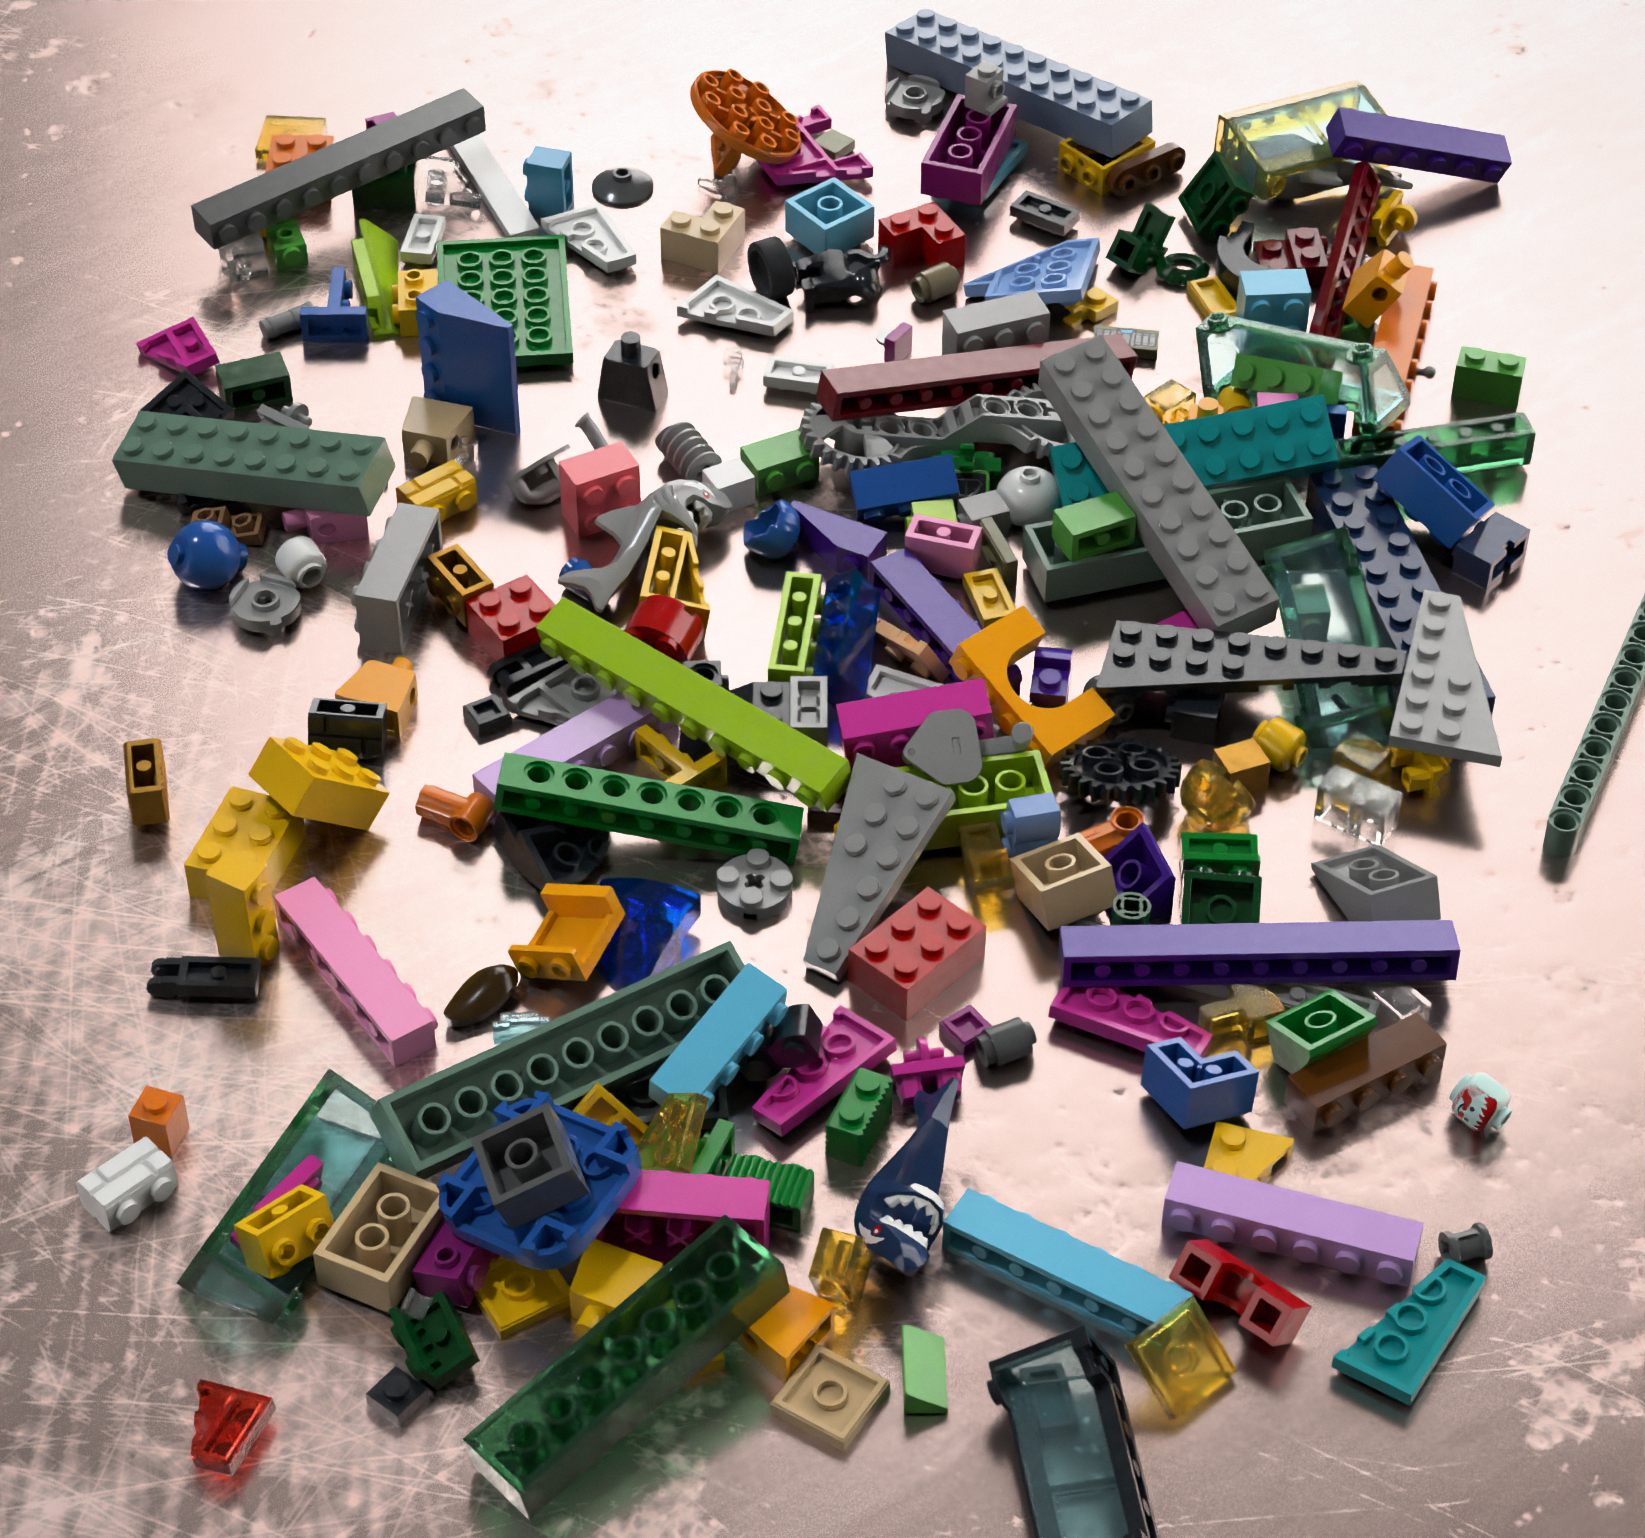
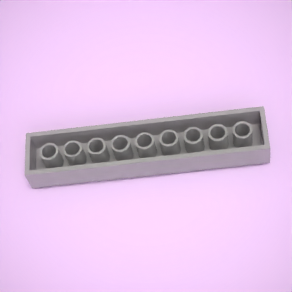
M1099 335L1041 360L1039 387L1109 493L1117 491L1137 516L1136 534L1199 629L1206 628L1215 631L1243 632L1248 634L1274 622L1280 601L1279 596L1103 336Z

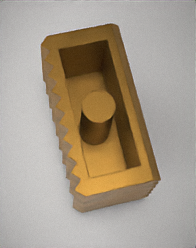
M159 738L126 741L123 744L126 791L132 824L139 826L167 822L170 819L169 797L161 740Z

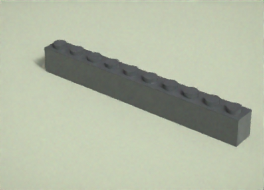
M463 87L192 204L194 229L213 250L219 249L486 132L484 106Z

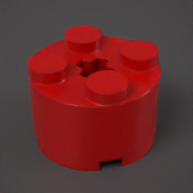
M665 595L648 596L646 601L642 602L641 600L624 631L675 661H690L703 637L704 626L696 613L691 616L684 611L686 605L681 601Z

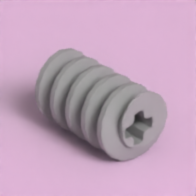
M679 421L667 426L655 438L656 447L669 461L671 466L675 468L676 472L681 475L683 480L702 482L703 469L722 463L719 454L714 451L713 447L708 444L707 440L702 437L701 433L689 421Z

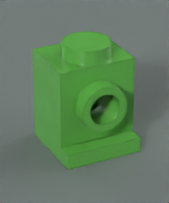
M296 217L282 220L265 228L268 250L278 271L309 265L307 245L299 229Z

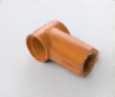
M427 784L420 790L415 804L417 815L449 826L452 833L465 842H474L497 812L493 810L494 803L492 800L481 793L473 792L464 797Z
M1121 806L1113 810L1110 820L1079 833L1105 857L1142 822L1144 823V815L1135 807Z

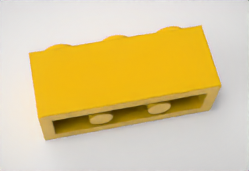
M228 849L205 874L218 954L222 957L259 958L263 966L267 960H271L276 955L280 947L268 866Z

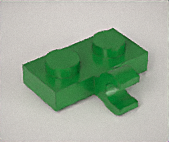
M961 443L960 451L942 450L940 455H933V457L952 454L955 470L989 471L990 477L1001 476V458H995V453L974 452V444Z

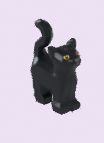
M880 245L879 253L870 254L861 249H828L822 253L795 261V264H793L795 281L797 285L802 284L804 292L803 304L806 312L813 311L816 304L841 302L852 296L866 300L875 298L877 293L882 292L883 289L880 285L878 270L880 266L888 262L891 256L887 245ZM853 262L866 265L854 273L849 269V265Z

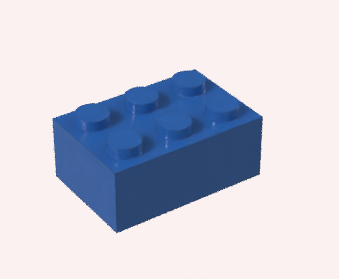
M1419 434L1399 447L1372 477L1378 483V489L1385 496L1391 499L1394 498L1404 507V513L1411 520L1423 524L1429 530L1430 537L1437 544L1446 546L1449 549L1462 537H1466L1475 528L1476 524L1496 505Z

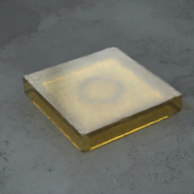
M266 115L255 148L256 159H268L272 135H325L328 127L327 118Z
M1194 1297L1185 1298L1125 1345L1169 1420L1178 1419L1238 1371Z

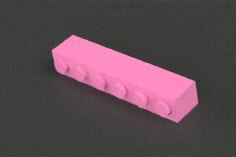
M314 876L274 895L277 921L394 1067L436 1047L435 1029L438 1028V1024L433 1012L428 1007L423 1008L420 1005L411 985L407 982L404 984L397 977L392 962L388 958L382 959L377 952L372 938L368 934L363 936L358 929L353 915L349 911L344 912L340 908L334 892L329 887L325 889Z

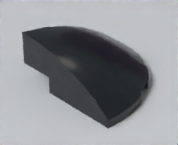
M501 811L492 828L493 835L513 865L524 877L541 890H543L546 883L577 884L583 881L596 866L600 865L611 841H608L609 831Z

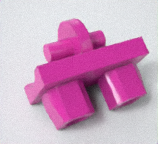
M923 1037L916 1039V1050L903 1052V1063L891 1064V1076L889 1077L893 1081V1089H896L902 1106L914 1104V1095L919 1090L923 1091L922 1085L936 1084L938 1091L951 1077L959 1080L954 1100L960 1098L961 1080L965 1069L963 1055L944 1057L943 1047L929 1048L927 1039Z

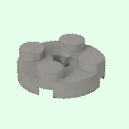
M908 75V80L899 82V78L893 79L885 87L884 102L886 113L892 117L914 119L915 122L920 124L929 123L932 120V116L938 114L944 108L945 90L940 89V83L937 80L924 75Z
M277 574L260 575V580L249 583V578L239 582L229 595L233 624L250 631L265 632L270 636L282 634L285 631V626L294 622L302 609L300 592L296 590V584L291 579Z
M751 849L747 854L729 860L716 872L718 901L727 912L734 916L744 918V913L757 914V919H766L779 914L790 903L793 890L792 873L785 863L769 856V853L764 849ZM752 883L761 884L762 888L758 889L755 886L747 888V886Z

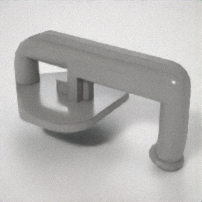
M589 412L582 415L575 423V427H579L583 431L594 450L609 445L599 427L590 417ZM569 443L506 479L514 495L520 501L531 505H546L561 497L559 466L555 459L571 448ZM533 472L536 473L537 477L547 474L550 480L531 491L523 479Z
M962 709L935 711L928 715L907 743L902 753V759L906 765H914L940 785L948 786L969 783L975 780L981 772V757L1026 751L1034 735V730L1029 723L1019 722L1013 726L1011 736L978 740L976 723L970 713Z

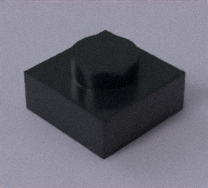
M397 1366L366 1393L367 1404L398 1427L429 1399L428 1388Z

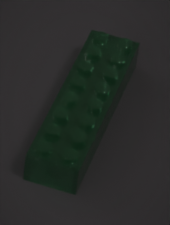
M726 1214L723 1215L463 1438V1442L472 1465L530 1520L790 1292L784 1264Z

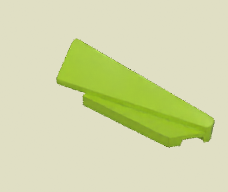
M359 219L361 239L351 240L353 263L364 305L367 307V316L373 338L375 340L399 336L400 324H393L392 284H398V241L368 220Z

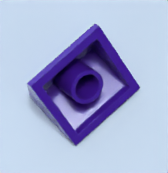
M1142 822L1104 858L1112 865L1117 895L1124 892H1136L1146 896L1151 903L1149 919L1151 921L1172 915L1176 877L1148 826ZM1112 907L1108 908V911L1112 916Z

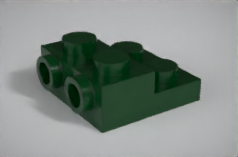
M1214 150L1178 196V200L1197 234L1217 243L1220 235L1227 236L1229 234L1230 226L1236 217L1248 210L1249 202L1255 194L1245 177L1234 172L1226 156Z
M1206 867L1184 870L1180 924L1260 923L1262 877L1253 876L1251 872L1243 870L1233 871L1230 874L1215 873L1213 869Z

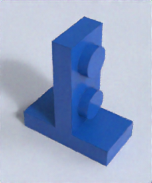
M332 267L327 307L300 308L303 341L368 340L367 307L350 306V300L347 299L353 298L352 280L346 279L345 267Z

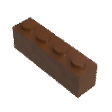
M1416 1012L1288 1075L1284 1103L1312 1134L1327 1127H1335L1343 1119L1359 1111H1367L1377 1102L1391 1095H1399L1409 1086L1423 1079H1430L1436 1076L1443 1068L1447 1043Z

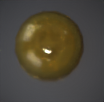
M1200 759L1192 766L1182 780L1180 801L1187 813L1184 818L1198 831H1202L1205 828L1211 832L1225 833L1245 822L1256 807V803L1252 795L1238 779L1232 784L1223 777L1227 770L1205 759Z

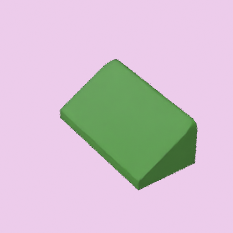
M902 1325L901 1351L904 1413H948L944 1337L910 1325Z

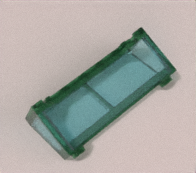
M1213 312L1195 327L1203 398L1211 397L1217 400L1220 392L1231 385L1236 353L1343 371L1337 405L1348 406V411L1354 412V422L1359 423L1360 434L1376 437L1411 405L1410 393L1387 349L1374 347L1369 343H1355L1229 316L1224 312Z
M1347 526L1263 550L1266 565L1260 566V570L1280 598L1278 608L1285 638L1382 648L1362 563ZM1340 682L1337 685L1331 686V688L1319 689L1317 683L1296 684L1301 707H1299L1300 715L1294 716L1296 727L1304 731L1312 749L1388 745L1397 706L1392 686L1358 687V685H1351L1350 682Z
M329 1068L177 1281V1284L194 1295L272 1325L282 1312L290 1316L304 1296L298 1289L314 1266V1257L308 1256L292 1266L288 1273L269 1279L247 1268L243 1253L230 1242L231 1233L235 1231L233 1225L251 1215L253 1208L309 1155L316 1156L324 1163L321 1176L323 1184L319 1192L326 1195L335 1223L377 1162L384 1164L388 1159L394 1163L370 1117V1113L377 1101Z

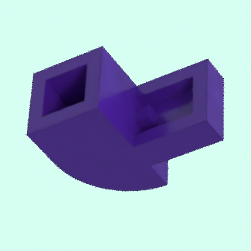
M1036 646L1029 703L1055 706L1066 704L1072 677L1073 650Z

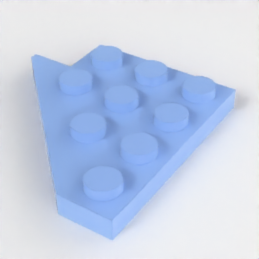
M1100 238L1067 240L964 283L965 297L985 296V301L1036 290L1045 305L1051 303H1060L1064 306L1074 305L1079 301H1083L1101 251Z

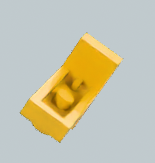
M647 724L635 730L636 758L664 781L714 791L727 784V756H720L712 751L694 763L688 754L680 752L669 743L663 734H658Z

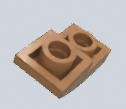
M222 506L193 511L190 522L199 520L218 522L231 530L239 543L251 546L263 544L268 520L263 511L230 516L227 507Z

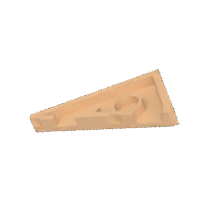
M861 608L851 617L854 623L887 645L884 649L899 662H902L904 658L911 662L910 668L921 678L928 679L930 676L942 684L950 674L930 646L924 641L920 640L917 642L909 633L898 629L884 620L879 622L871 613Z

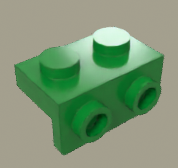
M1181 832V879H1183L1184 870H1192L1196 867H1206L1213 869L1215 873L1226 874L1243 870L1251 872L1253 876H1259L1261 855L1258 854V834Z

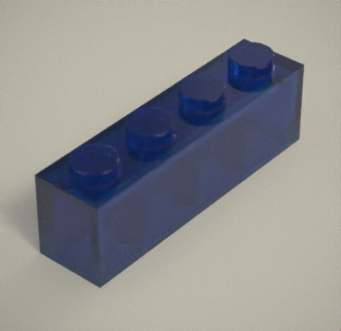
M855 568L842 574L834 575L826 582L813 663L814 670L811 675L827 676V702L836 710V704L866 698L881 592Z

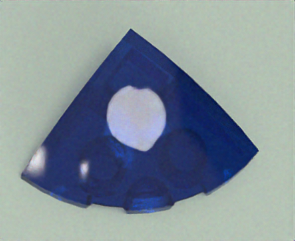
M629 877L602 879L599 885L612 886L625 912L624 918L598 960L604 968L606 979L620 990L665 970L671 965L681 952V940L701 916V896L685 888L656 880Z

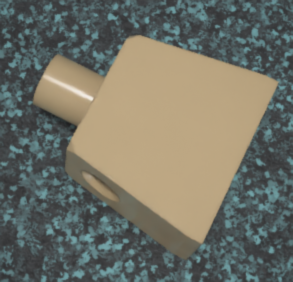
M412 396L401 431L403 454L408 457L410 464L417 468H424L428 461L445 464L453 460L475 434L473 407Z

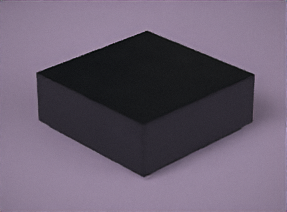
M496 694L462 706L463 716L479 737L512 725L511 714Z

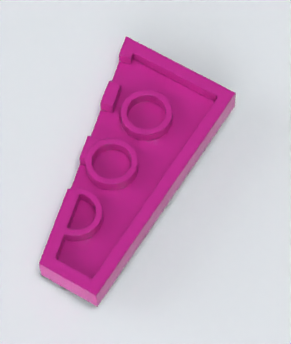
M839 1005L832 1013L833 1020L827 1027L822 1026L819 1055L807 1065L791 1068L787 1074H780L752 1107L754 1119L783 1137L844 1091L856 1069L861 1067L871 1070L897 1051L896 1038L844 1006Z

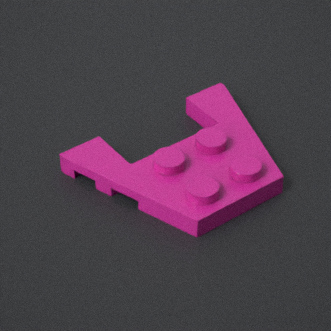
M820 104L810 108V114L805 117L800 114L796 116L801 145L790 161L781 164H771L756 160L776 185L825 182L833 177L838 180L864 179L873 177L874 166L861 152L831 160L812 138L811 134L832 128V118Z

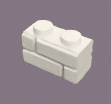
M146 1136L76 1182L83 1207L94 1218L96 1217L98 1222L108 1232H111L121 1224L127 1225L132 1223L139 1216L140 1211L155 1201L162 1202L173 1193L174 1189L178 1187L175 1165L172 1160L161 1150L159 1151L157 1146Z

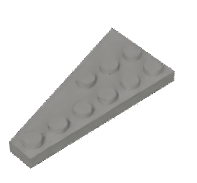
M1424 590L1388 746L1501 767L1502 753L1461 597L1444 592Z
M857 753L803 957V962L807 969L837 982L840 981L848 968L849 949L869 934L955 802L956 797L953 790Z

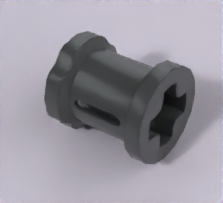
M1480 1222L1472 1224L1471 1229L1456 1233L1443 1231L1438 1235V1246L1443 1261L1449 1258L1460 1263L1478 1257L1487 1260L1493 1256L1490 1233L1487 1227Z

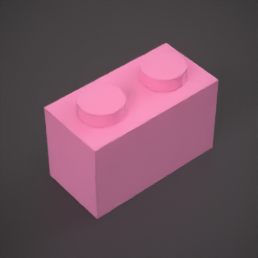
M914 514L905 534V548L907 547L916 558L922 560L929 573L963 579L964 573L977 570L981 560L982 527Z

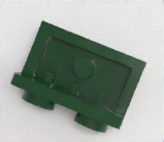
M443 1290L408 1314L397 1305L388 1310L394 1322V1325L390 1328L391 1333L403 1349H406L409 1355L405 1359L406 1366L417 1381L424 1379L435 1389L439 1390L480 1361L450 1296Z

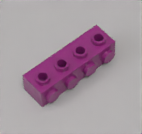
M443 1217L412 1272L424 1300H428L443 1290L450 1296L454 1305L468 1307L475 1296V1291H480L484 1285L491 1260L498 1259L500 1255L461 1239L450 1231Z

